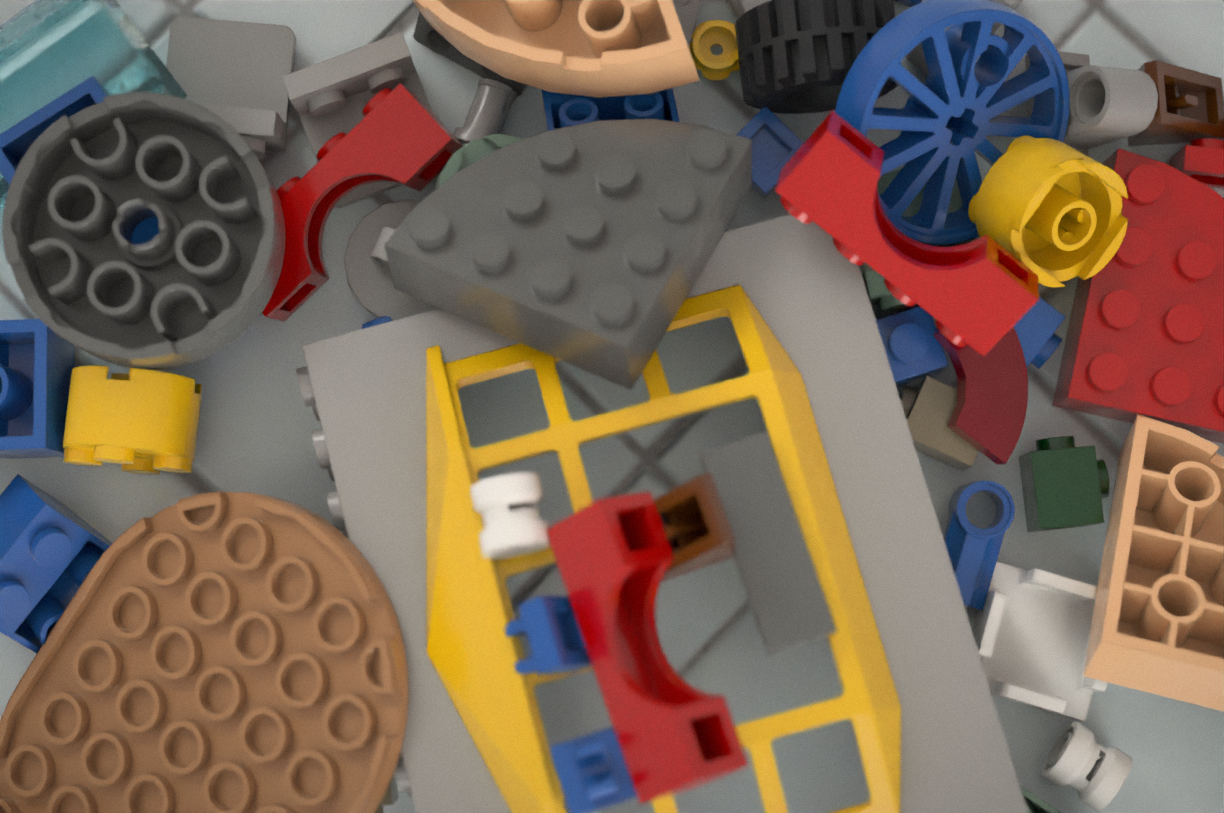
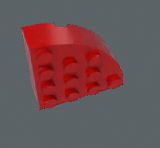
M1118 148L1102 164L1118 174L1126 186L1128 199L1122 196V216L1128 219L1126 234L1119 249L1102 270L1086 280L1078 277L1052 406L1132 424L1137 414L1188 430L1206 440L1224 444V198L1212 188L1166 163Z

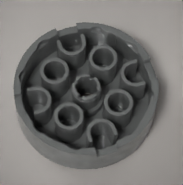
M130 92L102 97L103 102L87 107L69 118L66 115L62 116L36 139L22 158L11 180L3 212L2 233L6 260L11 265L16 282L25 297L24 301L32 312L57 335L87 353L109 363L130 368L166 369L191 364L219 352L238 339L259 317L274 292L283 266L286 236L284 215L275 186L244 138L230 124L205 107L187 99L154 92ZM158 217L159 235H155L152 240L145 244L132 245V234L136 226L147 218Z

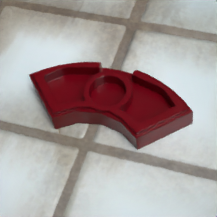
M1014 327L985 356H982L968 344L965 347L955 345L937 328L933 336L948 352L957 375V404L947 427L995 464H1006L1021 435L1028 404L1027 367L1023 349Z

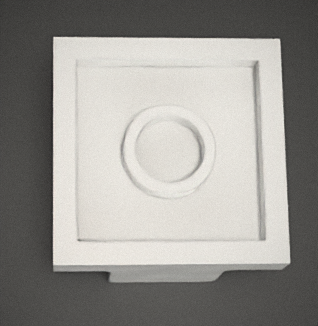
M996 562L983 611L977 610L972 628L992 695L1079 721H1086L1094 691L1104 692L1108 684L1105 681L1083 676L1097 586L1039 569L1025 570Z

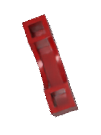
M401 83L393 90L386 88L372 97L362 110L364 118L347 135L345 132H341L330 138L318 151L316 158L319 162L302 178L299 176L293 177L276 190L284 215L286 232L285 254L278 283L269 302L262 311L265 317L285 322L330 279L323 260L322 237L327 219L335 204L342 197L354 189L375 182L399 183L420 192L443 170L451 155L464 147L421 99Z
M832 110L781 169L775 191L781 195L780 201L782 205L800 222L808 225L815 222L833 237L832 242L835 248L847 260L859 266L866 263L885 278V286L900 302L910 307L917 303L936 318L935 324L937 328L952 343L959 347H965L968 344L982 356H985L1039 300L1038 275L988 235L959 246L937 247L917 242L899 231L885 214L878 195L877 183L881 174L884 151Z
M651 491L599 499L548 528L546 532L640 805L692 790L749 766L724 696L699 691L686 683L673 669L662 649L656 627V597L662 577L674 560V556Z

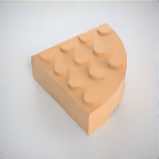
M412 0L429 25L463 55L504 78L548 92L601 98L651 94L700 81L672 0Z
M1137 414L1119 453L1083 676L1224 711V457L1217 454L1219 446L1188 430Z

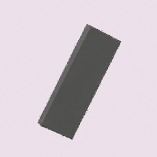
M767 431L700 452L699 458L705 474L711 473L735 539L733 557L767 655L777 654L836 634V626Z

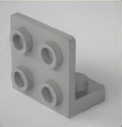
M402 32L281 77L289 99L300 116L317 163L319 161L316 155L320 148L338 133L345 132L347 135L364 118L362 110L365 105L383 89L391 88L393 90L401 83L415 93L431 110ZM375 182L363 185L342 197L335 204V207L342 208L402 184Z

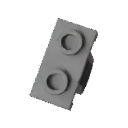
M1058 51L1065 67L1070 96L1068 125L1063 143L1089 157L1088 149L1136 135L1149 126L1154 118L1158 103L1156 85L1149 74L1140 70L1090 65L1089 55ZM1028 55L1025 56L1026 71L1030 65ZM1034 97L1028 99L1030 116L1033 111Z

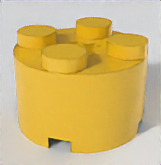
M1027 135L1015 139L1009 145L1006 153L990 168L980 186L979 192L972 197L969 203L968 215L971 222L976 225L980 238L985 235L991 237L1038 275V283L1053 288L1064 287L1065 285L1061 282L1068 281L1077 276L1086 280L1102 270L1113 258L1127 230L1128 219L1122 216V196L1128 199V195L1122 179L1107 166L1056 139L1034 138Z
M80 366L72 369L63 448L65 449L64 462L84 466H103V462L122 464L121 471L145 475H160V471L192 472V463L195 461L202 383L196 384L195 379L186 376L138 368H130L129 373L111 374V379H107L109 366Z

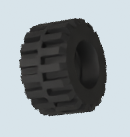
M769 0L742 14L735 22L743 101L750 107L760 110L767 107L773 113L804 114L835 110L841 88L854 61L872 37L896 17L893 1ZM888 77L878 98L894 90L898 85Z

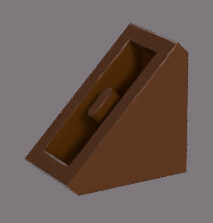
M1158 60L1146 62L1138 69L1149 74L1155 82L1158 103L1152 122L1145 130L1136 135L1129 136L1128 146L1191 143L1192 140L1203 138L1224 140V101L1221 78Z
M711 473L700 474L654 500L674 556V560L665 571L661 582L733 558L735 539Z

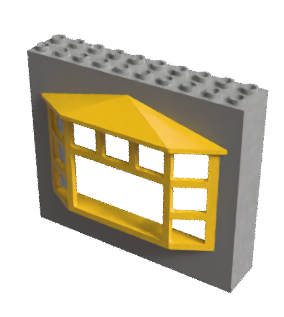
M789 214L724 232L667 331L719 317H728L748 367V375L691 391L673 394L670 392L657 350L655 349L642 372L650 397L648 402L580 421L570 419L556 370V363L560 361L559 359L441 308L302 345L306 366L296 369L297 379L305 405L307 407L312 406L316 420L321 423L322 428L312 430L311 434L320 467L322 469L327 468L332 482L335 481L337 491L327 493L328 506L334 527L343 532L374 569L395 611L403 638L408 672V709L403 744L394 777L399 792H407L409 797L412 796L416 813H566L564 796L550 755L535 696V688L539 684L594 670L593 666L573 673L538 675V673L516 672L514 664L521 660H526L520 636L506 637L504 630L509 622L515 620L506 584L507 579L514 575L557 564L551 546L535 553L503 559L482 558L479 534L484 528L483 518L473 508L470 486L479 482V474L484 470L555 452L559 456L574 513L593 503L579 453V447L582 444L750 398L756 399L759 403L774 454L837 629L836 634L828 636V640L843 688V695L841 697L735 726L742 747L747 748L750 752L765 813H788L771 748V741L778 737L843 719H848L853 724L870 798L866 803L831 813H1028L859 265L847 260L835 248L832 242L833 237L815 222L809 225L804 224ZM534 369L537 373L550 426L543 431L480 448H472L458 394L459 389L463 386L511 373ZM673 795L652 801L655 813H677Z

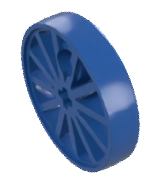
M926 0L897 15L866 44L845 78L838 97L835 113L866 138L868 130L871 128L901 130L899 137L879 147L884 151L880 176L905 164L883 194L879 195L881 206L892 224L909 238L931 244H952L979 237L976 225L971 222L968 215L969 203L972 197L979 192L982 184L975 152L991 166L1003 155L985 137L987 135L1006 137L1029 135L1034 138H1051L1063 142L1069 118V85L1064 64L1054 44L1041 29L1017 11L995 0ZM995 22L1004 24V36L1002 38L991 33ZM919 43L922 45L929 72L924 83H921L900 64L901 60ZM1027 53L1030 60L1028 70L1004 82ZM888 77L909 95L906 105L902 109L874 107ZM1034 97L1033 111L1030 117L999 115ZM956 179L962 206L958 210L947 214ZM925 185L919 212L912 217L902 216Z

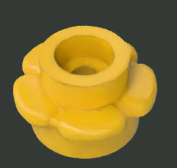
M709 20L697 25L691 36L692 41L689 43V50L696 70L699 69L702 71L704 78L713 81L727 79L730 72L733 70L739 71L735 25L723 20ZM719 45L723 52L717 56L713 55L710 50L711 47Z

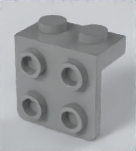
M178 17L170 26L163 94L187 99L217 114L244 138L257 157L264 156L265 150L285 152L290 99L281 77L293 72L296 36L292 29L285 25Z

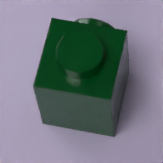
M1074 436L1035 440L1036 451L1019 457L1027 532L1085 527L1104 523L1101 498H1107L1109 495V475L1105 461L1103 459L1097 460L1095 445L1075 447Z

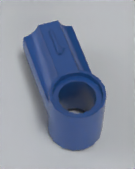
M994 481L971 482L962 485L954 492L949 502V520L943 537L963 604L982 611L1005 531L1010 527L1015 513V505L1011 494L1005 487ZM976 492H984L990 495L996 505V516L993 522L985 528H978L972 525L965 512L967 501Z

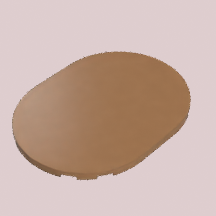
M219 491L203 493L179 499L178 503L163 509L154 516L140 519L113 542L88 573L50 632L45 644L41 646L20 679L6 705L0 720V813H374L386 793L401 752L407 721L409 693L407 661L402 634L386 590L374 569L358 548L339 529L314 512L277 497L246 492Z

